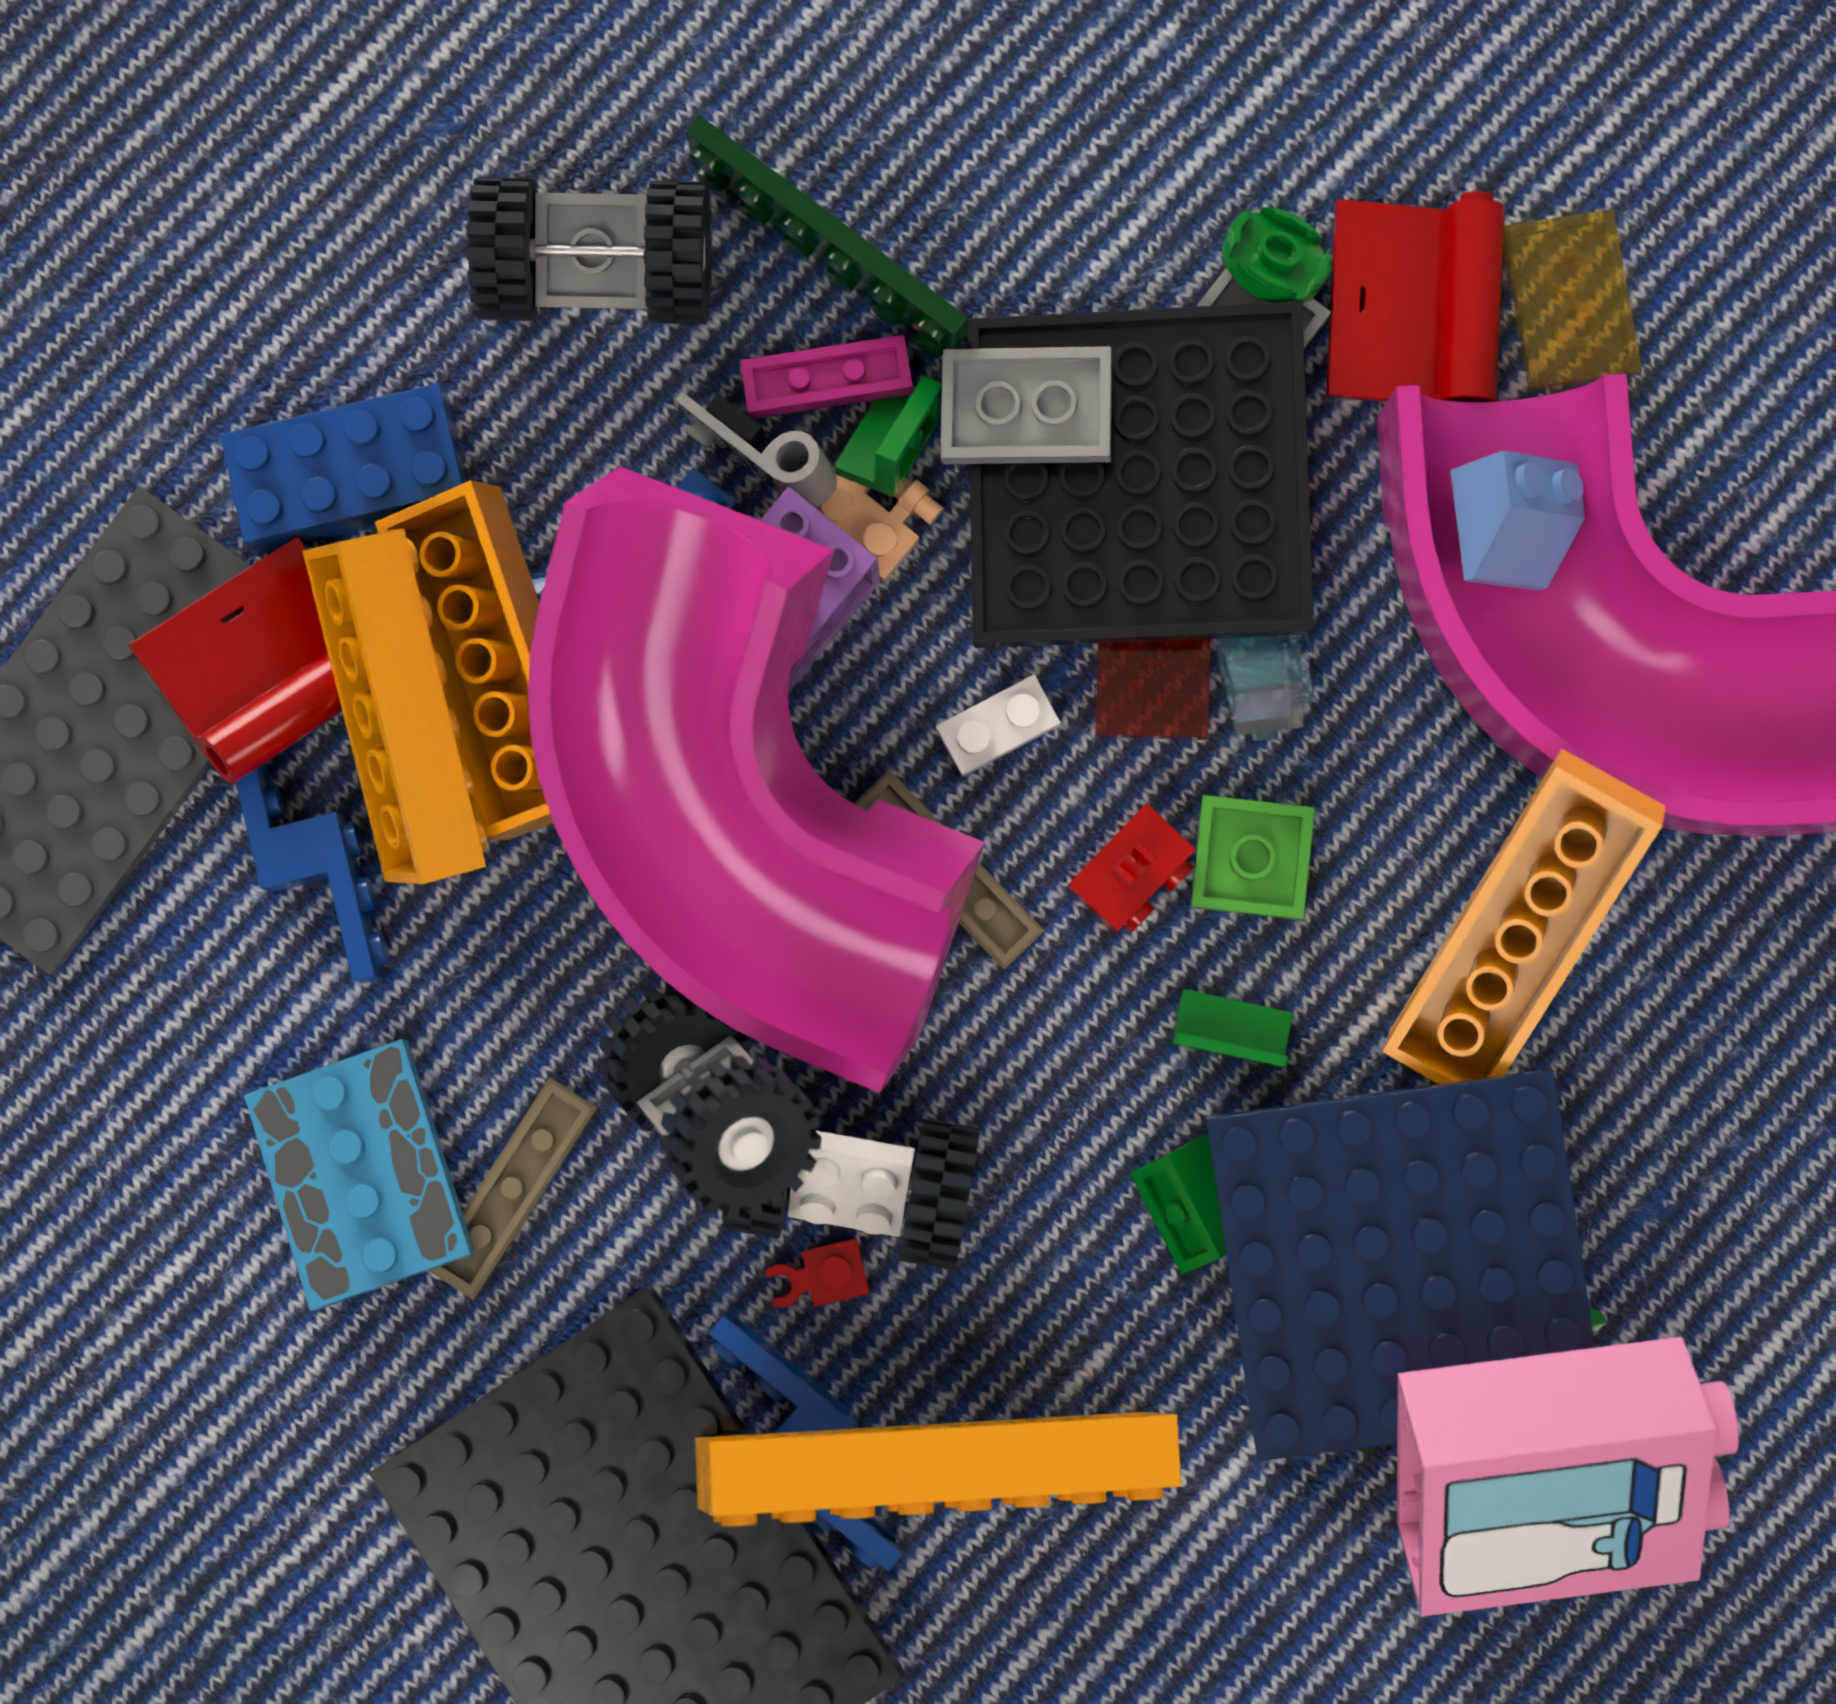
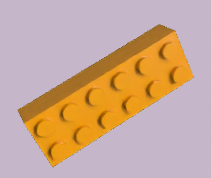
M470 480L375 522L378 533L404 528L406 539H410L416 548L419 570L415 573L420 596H424L427 599L433 617V625L429 629L433 650L441 656L446 669V684L442 687L447 707L454 711L460 727V739L456 742L461 764L467 766L473 780L474 793L469 798L474 818L482 824L487 841L511 840L553 823L541 788L533 751L528 704L530 651L539 600L501 487Z
M404 528L304 550L303 555L384 881L423 885L486 867L483 852L487 850V838L482 824L474 818L469 798L474 793L473 780L467 766L461 764L456 744L460 739V727L454 711L447 707L442 687L446 684V669L441 656L433 650L429 629L433 625V617L427 599L424 596H420L415 573L419 570V559L413 542L410 539H406Z
M1561 748L1392 1025L1382 1052L1437 1084L1505 1075L1663 826L1665 805Z

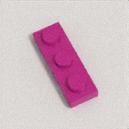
M904 335L740 360L748 416L752 419L911 395L913 392Z

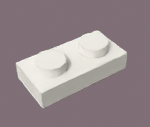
M1035 674L937 725L936 730L961 777H964L1060 726L1061 722Z

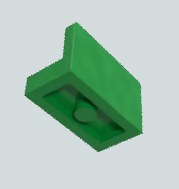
M922 376L908 400L902 397L874 400L835 463L836 475L895 497L940 421L942 383Z
M1182 989L1170 1045L1275 1068H1287L1289 1056H1286L1285 1052L1294 1013Z
M1202 1135L1177 1150L1130 1172L1181 1275L1226 1255L1211 1148L1207 1135Z

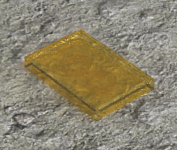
M1613 209L1505 225L1503 247L1528 390L1596 381L1603 375L1627 374V376L1638 374L1642 368Z

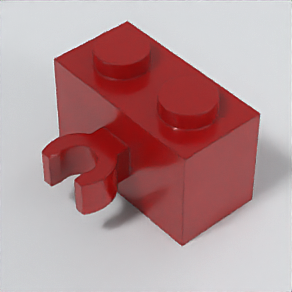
M1146 803L1068 884L1066 889L1114 935L1124 925L1133 932L1155 909L1147 900L1162 885L1172 892L1194 869L1187 859L1196 849Z

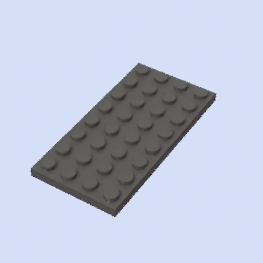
M140 486L137 487L0 671V940L48 975L53 976L57 975L211 766L207 757L128 645L250 567L248 563Z

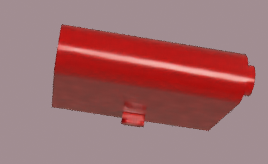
M1483 191L1466 192L1461 194L1460 201L1450 204L1446 209L1344 199L1336 200L1326 397L1387 402L1396 386L1420 385V393L1434 399L1456 402H1496L1505 206L1500 202L1494 201L1493 194ZM1360 290L1363 292L1362 312H1360Z
M298 536L128 645L211 765L225 781L233 785L342 712L303 551L307 549Z

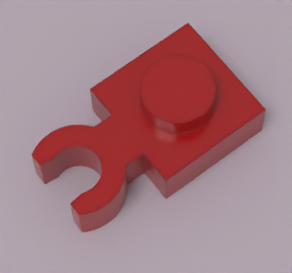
M857 1237L802 1250L801 1253L805 1267L796 1269L790 1264L778 1263L770 1266L765 1271L766 1278L784 1275L791 1281V1291L785 1296L773 1298V1307H788L798 1300L801 1293L811 1291L814 1307L870 1294Z

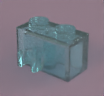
M1272 636L1216 639L1217 669L1235 735L1251 734L1252 741L1275 739V731L1303 728V704H1311L1313 695L1310 673L1308 669L1302 670V653L1299 638Z

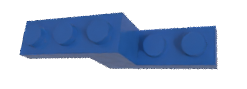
M272 758L236 783L260 888L274 893L329 879L352 981L366 984L385 979L382 965L389 964V952L383 933L381 931L374 933L369 911L377 909V903L369 877L361 878L357 856L364 855V848L357 824L355 822L349 824L346 816L333 812L280 826L279 819L286 817V809L278 785L271 786L266 765L273 763Z
M730 1310L722 1316L710 1331L709 1335L717 1341L713 1348L724 1360L738 1369L743 1364H746L761 1377L757 1384L769 1397L781 1405H784L787 1400L796 1405V1408L775 1433L856 1428L860 1420L857 1414ZM830 1509L816 1510V1520L813 1522L827 1532L835 1527L851 1541L847 1546L850 1552L868 1567L874 1568L879 1564L889 1572L903 1555L906 1543L876 1518L841 1519L840 1515H830Z

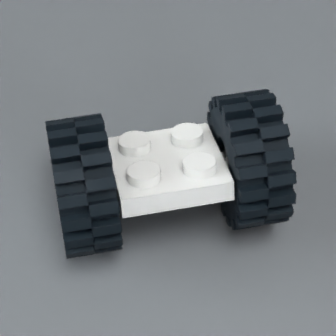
M923 1118L913 1178L910 1177L915 1148L816 1131L822 1138L820 1149L809 1150V1153L817 1162L812 1172L803 1169L800 1171L798 1177L804 1184L796 1193L788 1186L780 1193L785 1200L784 1203L774 1208L769 1201L761 1203L763 1214L752 1217L749 1216L743 1207H740L738 1218L726 1217L722 1212V1229L779 1239L788 1202L787 1217L803 1219L813 1224H830L858 1229L868 1234H885L900 1237L905 1203L907 1201L908 1206L898 1261L955 1271L971 1189L980 1128Z

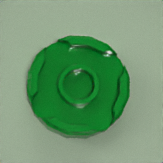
M1263 207L1260 213H1250L1251 209L1241 212L1227 230L1221 251L1226 268L1236 282L1255 297L1267 302L1302 301L1304 303L1312 300L1328 279L1331 268L1329 251L1327 249L1324 254L1322 247L1319 245L1321 236L1313 226L1299 216L1279 208Z

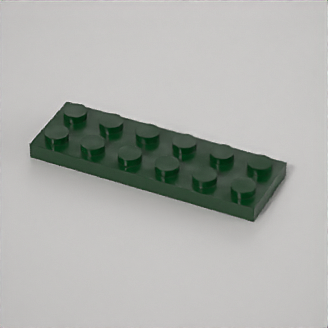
M700 114L685 131L691 152L689 156L695 168H697L694 172L695 176L701 182H707L710 190L717 194H721L723 190H726L740 201L738 204L739 210L752 222L760 227H764L768 222L783 233L784 236L781 240L793 253L804 260H807L812 255L828 267L825 274L834 284L848 293H851L855 288L871 300L868 305L869 308L880 319L891 326H895L898 321L915 333L912 338L915 344L931 357L939 359L943 355V349H965L967 347L968 317Z

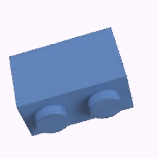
M1503 450L1451 469L1464 581L1535 591L1548 588L1585 520L1582 499L1583 483L1579 476L1578 463Z

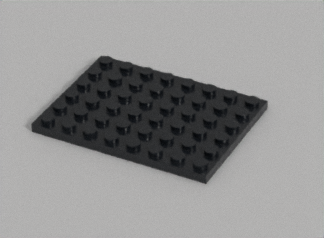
M652 1284L369 1473L516 1704H865L902 1680L905 1676V1670L808 1522H781L780 1519H772V1512L757 1513V1524L721 1526V1523L713 1522V1516L698 1509L695 1438L749 1435L750 1433Z

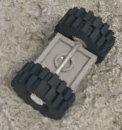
M477 177L473 180L474 185L471 186L470 190L471 201L468 202L469 222H467L466 235L468 236L466 260L469 262L467 277L468 284L471 286L469 293L470 302L473 303L472 311L477 320L534 321L538 315V307L647 309L649 323L707 324L712 284V211L710 209L711 198L707 182L650 181L647 195L539 193L538 189H536L537 183L533 178Z
M666 983L665 994H661L655 986L644 989L643 993L646 1000L640 1004L632 997L622 1004L628 1013L623 1019L613 1014L607 1025L614 1034L612 1037L602 1036L599 1048L606 1055V1057L598 1058V1066L601 1073L605 1076L602 1081L607 1090L632 1121L635 1120L641 1128L649 1132L653 1128L661 1135L659 1136L660 1148L667 1155L664 1157L668 1168L695 1202L699 1201L705 1210L716 1214L718 1209H720L726 1217L738 1218L740 1207H743L749 1216L752 1217L763 1214L761 1203L769 1201L774 1208L784 1203L785 1200L780 1193L788 1186L796 1193L804 1184L798 1177L800 1171L803 1169L812 1172L817 1162L809 1153V1150L820 1149L822 1139L814 1130V1128L821 1125L818 1115L811 1108L813 1106L812 1103L776 1065L772 1068L766 1060L754 1057L753 1060L746 1051L750 1050L751 1046L745 1034L731 1028L698 1007V1005H695L669 983Z

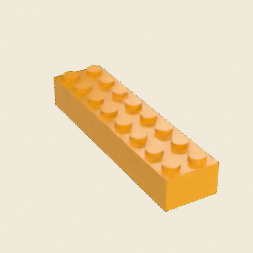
M1129 1412L695 1438L698 1509L713 1516V1522L721 1523V1526L757 1524V1513L772 1512V1519H780L781 1522L815 1521L817 1509H830V1515H840L841 1519L875 1517V1506L887 1505V1511H898L899 1515L934 1513L933 1502H944L945 1508H956V1511H981L992 1509L991 1498H1001V1504H1014V1507L1049 1506V1495L1057 1494V1500H1071L1072 1504L1107 1502L1106 1491H1113V1497H1128V1500H1153L1163 1498V1488L1181 1487L1176 1414Z

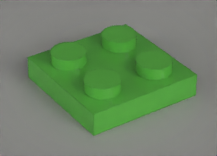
M1202 795L1189 908L1303 920L1315 807Z

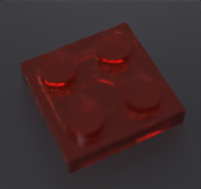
M1211 639L1097 643L1094 737L1207 740Z

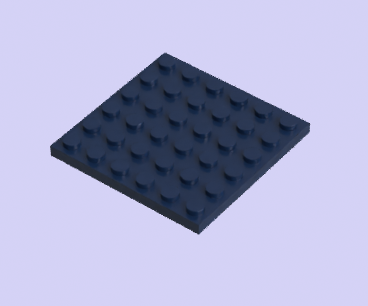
M1544 1069L1206 1117L1257 1461L1397 1444L1398 1373L1595 1348L1554 1070Z

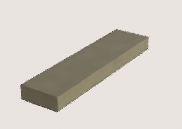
M890 770L853 803L869 811L878 800H882L941 824ZM978 862L958 923L1005 970L1045 930Z
M549 1077L463 1211L475 1255L438 1267L429 1272L471 1299H477L599 1107L557 1080Z

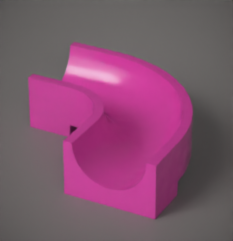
M1627 374L1603 375L1587 385L1556 394L1496 402L1445 401L1420 393V385L1396 386L1376 418L1384 527L1390 526L1395 567L1407 609L1420 640L1443 681L1471 718L1503 750L1542 779L1562 748L1665 805L1663 826L1661 827L1663 829L1699 834L1740 835V838L1836 833V591L1764 595L1730 593L1705 585L1688 576L1663 554L1649 534L1637 502ZM1503 450L1578 463L1579 476L1583 483L1582 499L1585 520L1548 588L1535 591L1464 581L1451 469Z
M620 466L565 501L537 611L530 651L528 704L531 740L540 784L555 829L574 869L599 909L626 943L661 978L695 1005H698V1007L731 1028L778 1051L881 1093L922 1033L985 842L882 800H878L869 811L864 810L841 797L830 788L815 772L803 754L791 724L788 703L789 678L792 666L804 655L834 549Z

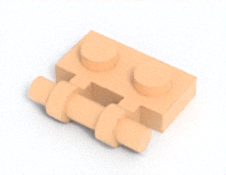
M836 475L837 483L833 495L827 502L816 507V509L878 558L880 580L885 583L920 541L919 536L905 525L906 522L916 513L929 525H932L944 508L928 496L930 489L916 479L912 483L909 479L905 478L895 495L899 501L888 512L866 494L871 488Z

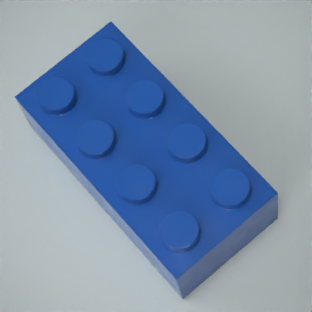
M439 383L220 434L243 542L258 555L274 552L297 536L304 545L375 528V522L468 482L450 398Z

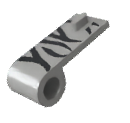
M681 392L675 399L692 422L690 427L687 425L683 429L690 437L706 449L713 442L716 443L778 494L781 495L789 486L815 508L823 505L833 495L837 483L835 470L811 435L803 431L782 433L760 453L684 392Z

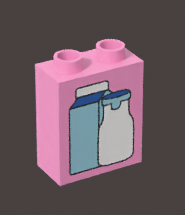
M1682 1337L1398 1373L1397 1526L1421 1617L1700 1580L1705 1531L1724 1529L1729 1524L1727 1489L1720 1466L1714 1456L1735 1454L1739 1443L1736 1412L1726 1384L1723 1381L1699 1383Z

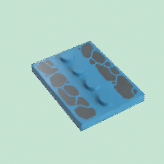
M400 1039L244 1095L310 1311L328 1307L475 1255L408 1040Z

